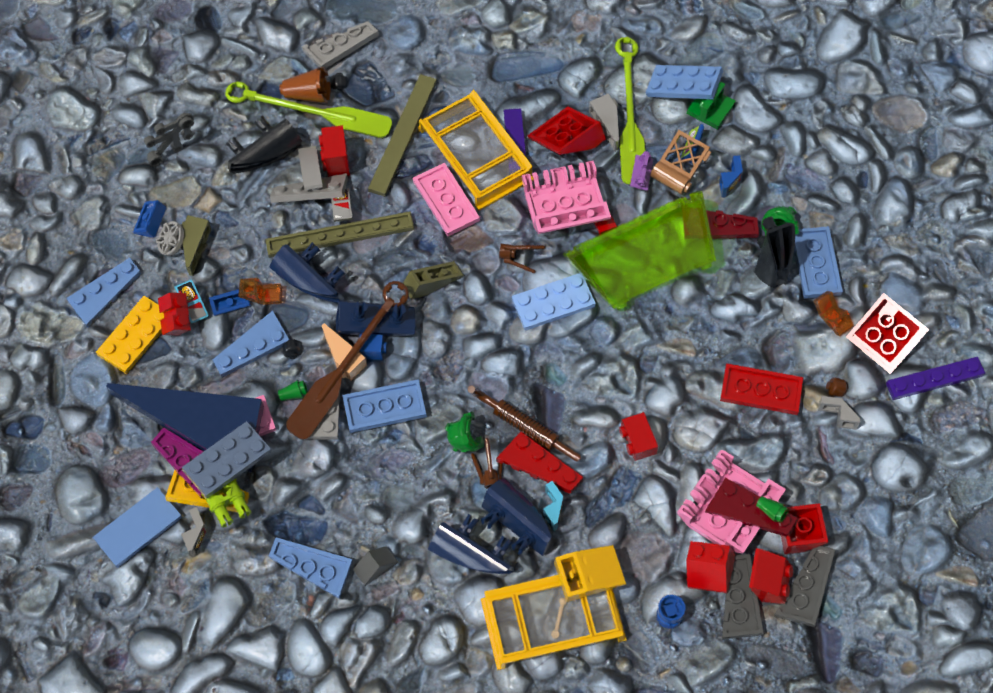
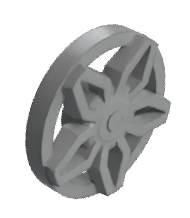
M174 221L163 224V228L158 238H156L160 253L171 256L180 249L184 239L182 225Z

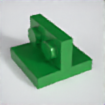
M719 82L714 99H694L687 109V114L718 130L735 106L736 101L724 95L725 84Z

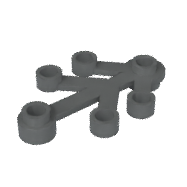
M182 113L172 123L167 125L159 123L155 125L154 130L160 136L156 138L147 136L144 139V143L148 148L162 142L157 150L150 151L147 154L150 166L156 167L162 164L163 158L161 154L171 142H173L171 148L174 152H180L183 149L179 138L181 130L184 140H189L193 137L190 129L194 125L192 114Z

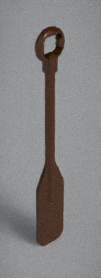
M392 281L384 287L383 298L385 303L339 367L317 380L289 417L286 427L291 434L304 440L311 436L337 400L342 376L347 367L390 308L396 304L399 307L407 302L409 291L404 283ZM392 285H397V288L405 291V295H402L399 303H394V300L390 297L387 298L386 292H390Z

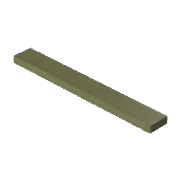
M419 75L368 187L369 192L386 197L435 88L437 79Z
M410 211L267 238L265 241L268 257L271 258L275 257L281 247L286 244L297 253L305 251L311 242L318 248L413 231L414 225Z

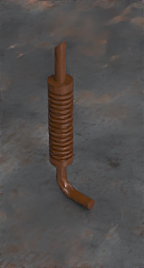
M473 385L468 387L469 393L494 408L493 414L503 419V421L516 427L517 430L519 429L525 435H529L530 438L532 437L533 440L545 446L548 450L554 447L575 461L580 460L581 455L558 441L559 435L555 432L553 433L552 430L546 429L545 426L530 418L524 412L514 408L513 405L511 406L502 399L500 402H497Z

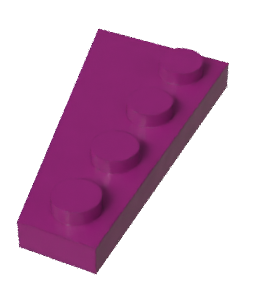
M163 427L151 441L152 446L202 499L201 492L182 471V467L203 451Z

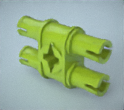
M236 478L206 499L210 512L215 513L222 528L227 527L226 521L228 525L233 523V519L226 509L227 506L233 504L240 519L245 518L244 514L249 516L252 513L244 500L245 493L241 491Z

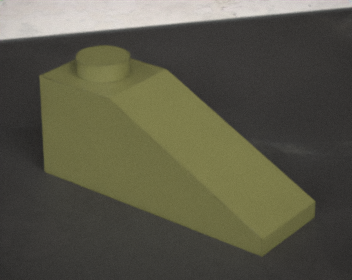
M187 215L186 220L181 224L184 229L183 248L187 271L190 276H193L212 229L209 220Z
M452 261L411 270L403 283L408 288L410 299H415L439 290L462 278L463 274L456 263Z

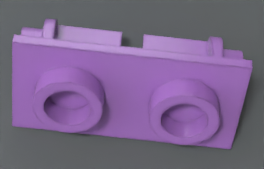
M645 151L641 156H635L630 187L648 191L653 164L650 152Z

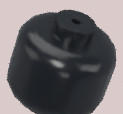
M336 73V75L330 78L331 88L346 89L348 78L342 73Z
M289 339L283 344L284 356L295 359L301 355V343L296 339Z

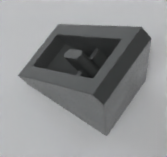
M387 546L368 551L353 571L364 586H366L396 565L398 561Z

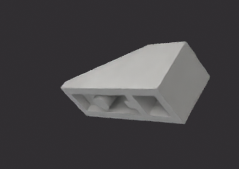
M606 94L589 102V113L593 119L601 123L605 138L613 150L618 151V105L615 99Z

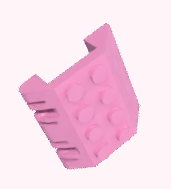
M594 161L585 162L586 172L584 163H579V178H575L572 165H568V174L565 166L550 169L551 182L548 170H544L543 178L545 185L539 186V177L536 172L532 173L534 186H532L530 174L522 175L526 202L533 227L538 234L611 219L607 202H603L597 183V170Z
M720 450L715 457L716 459L712 461V465L719 472V475L714 470L707 469L695 485V490H692L690 493L698 506L686 499L683 503L684 505L677 511V514L689 528L714 544L729 545L733 552L743 554L760 527L744 525L740 521L724 519L722 516L713 513L712 515L705 513L706 508L725 477L760 497L764 496L777 502L786 489L770 479L766 483L762 482L733 464L734 456L724 450Z

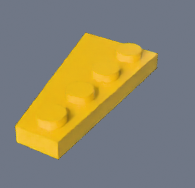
M174 470L165 496L166 501L210 508L205 497L201 499ZM241 490L245 493L244 500L248 503L249 492ZM233 504L226 507L227 511L237 512Z

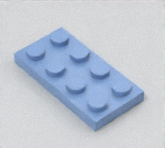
M582 272L511 296L525 331L594 308L596 305Z

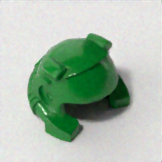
M791 206L774 207L768 210L762 219L763 221L767 217H773L777 226L788 222L792 223L795 226V234H799V223L795 218L797 212ZM762 225V229L764 230L765 236H766L767 231L765 230L764 226Z
M474 412L465 413L460 420L447 423L445 430L447 431V439L453 447V451L457 452L460 450L462 453L467 451L476 452L484 447L483 437H476L474 441L470 433L471 421L475 420Z

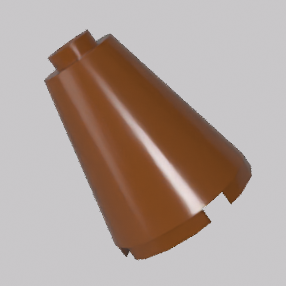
M319 67L285 79L280 84V93L289 99L327 103L331 95L330 82H327L325 77L328 76V72L324 67Z

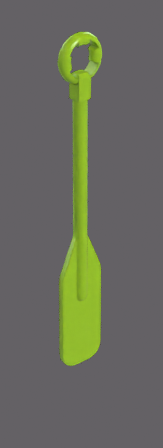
M622 37L615 43L616 52L623 57L627 124L619 140L622 181L630 185L635 156H641L645 152V141L634 122L631 63L632 57L636 56L639 47L632 38ZM621 42L632 44L633 52L621 51Z
M243 82L231 83L225 92L226 98L233 103H241L246 99L251 101L257 100L322 116L334 126L343 125L344 130L378 138L388 136L392 127V120L388 116L345 106L326 109L312 107L258 94L255 91L249 90V87ZM234 87L246 89L242 97L230 96Z

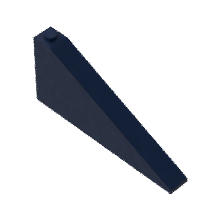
M107 383L106 385L111 395L203 452L246 421L259 435L264 409L262 399ZM253 466L246 471L252 472Z

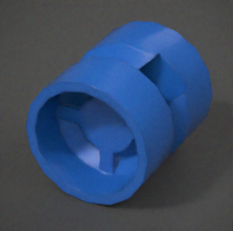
M673 594L664 596L659 602L656 613L658 623L667 629L679 626L685 613V603L679 596Z

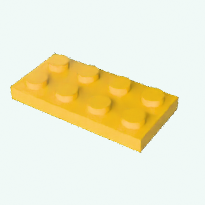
M143 296L96 351L97 356L125 374H128L162 333L160 320L164 319V313H159V305Z

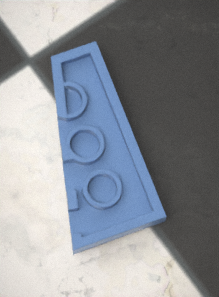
M128 258L66 299L88 328L97 316H100L110 303L117 299V295L122 290L125 291L141 275V272L131 258Z
M271 311L212 360L223 378L282 348L289 338L274 312Z
M277 537L269 554V558L338 599L341 597L353 560Z

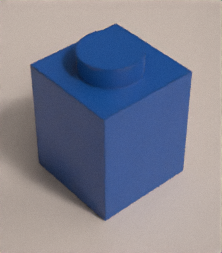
M371 334L359 353L366 360H383V353H387V342H384L383 335Z

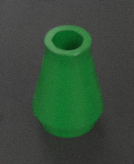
M297 380L278 390L281 401L301 399L308 393L304 380Z
M761 496L756 504V507L760 508L774 522L778 521L781 523L789 511L785 504L765 498L764 496Z

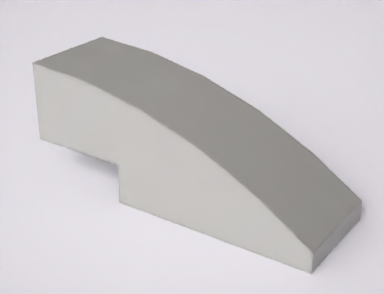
M316 146L298 149L304 190L323 187Z

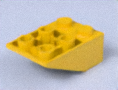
M613 545L576 551L555 557L554 564L566 602L626 585Z

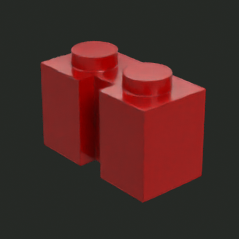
M170 292L158 298L159 313H164V319L160 320L162 335L179 336L190 331L187 294Z
M642 412L622 419L619 431L621 437L626 438L629 444H626L627 452L633 456L634 461L657 454L658 444L645 413Z

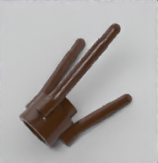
M501 243L499 258H503L504 263L512 264L535 273L534 269L515 262L511 258H515L516 250L545 249V246Z
M486 438L485 447L488 470L484 471V475L475 454L471 453V457L479 475L480 484L488 489L495 482L502 479L503 464L498 463V472L496 473V470L492 468L489 439Z

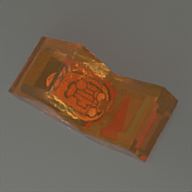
M259 278L240 279L238 296L262 305L281 304L283 287L281 283L262 285Z
M826 291L813 300L819 316L837 336H841L854 327L848 310L838 308L831 291Z

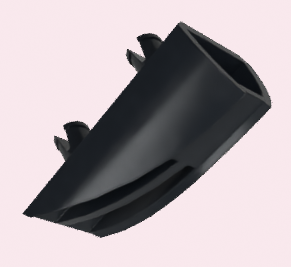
M261 116L260 121L257 119L254 124L258 126L264 135L248 147L243 148L236 137H232V142L227 141L226 145L236 155L228 161V170L233 174L243 173L270 165L301 147L302 140L287 119L282 120L272 128L264 116Z
M767 217L762 221V225L767 231L766 236H762L757 240L761 252L754 273L766 285L776 289L777 286L786 285L795 248V226L789 222L777 226L773 217Z

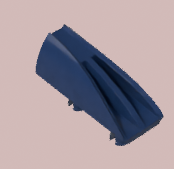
M313 242L301 254H297L289 245H283L270 264V268L292 286L316 298L338 303L339 300H344V297L334 289V285L346 273L336 266L326 278L320 276L309 265L310 260L321 251Z
M339 300L335 332L348 335L362 334L383 304ZM397 304L391 307L372 334L383 336L414 335L415 307L404 306L403 304L397 307Z
M505 478L498 480L486 491L481 507L489 513L481 519L482 525L489 522L487 529H490L497 521H500L519 537L512 544L513 551L520 547L518 554L521 555L528 546H531L540 555L544 556L551 540V534L544 519L532 503Z
M468 514L459 529H454L443 522L437 529L428 547V550L436 555L469 569L495 574H510L515 569L503 561L504 558H502L513 542L508 540L504 544L506 538L501 536L493 551H488L470 539L469 535L479 521L476 518L471 521L473 516Z

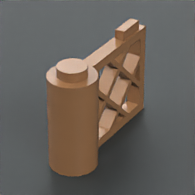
M678 130L662 158L654 166L650 177L680 194L688 193L692 187L691 179L702 161L706 162L711 155L710 147ZM680 136L687 139L688 146L678 148L677 141ZM700 146L704 149L701 155L693 157L691 148ZM689 149L691 158L681 160L679 151ZM677 152L679 161L670 163L666 160L669 154ZM692 161L694 167L691 172L684 171L682 163Z

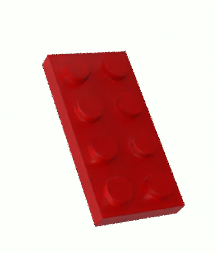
M726 363L720 401L798 415L803 377Z

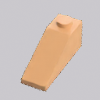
M324 323L322 325L323 334L336 368H338L352 349V346ZM358 352L343 373L342 378L346 377L352 381L367 366L366 358Z

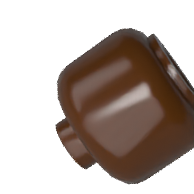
M833 377L827 382L826 389H829L831 396L842 397L847 392V383L844 379Z

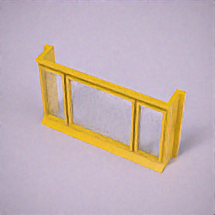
M474 89L464 98L423 120H419L418 129L421 133L426 131L475 197V206L479 211L523 187L522 175L530 174L533 181L531 163Z
M555 575L484 591L485 598H481L497 671L505 669V664L615 638L618 639V643L627 640L613 589L566 602L559 577Z

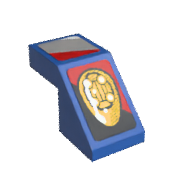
M740 155L733 156L732 172H722L720 175L719 185L722 198H725L741 181L743 169Z

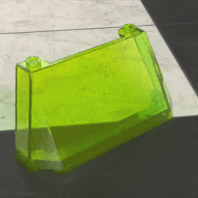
M696 191L689 194L690 198L688 199L680 197L574 246V250H568L563 253L564 257L611 308L622 309L627 306L626 302L630 301L631 298L693 269L701 268L705 270L712 266V262L716 261L702 191Z

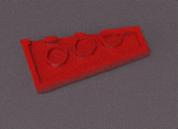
M520 432L496 458V462L505 463L512 466L511 468L514 470L530 474V477L542 479L547 483L553 481L558 489L569 494L583 480V476L523 432Z

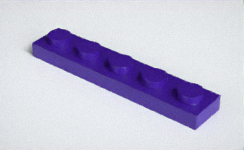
M974 357L887 380L886 385L892 400H897L980 378L985 375L979 358Z

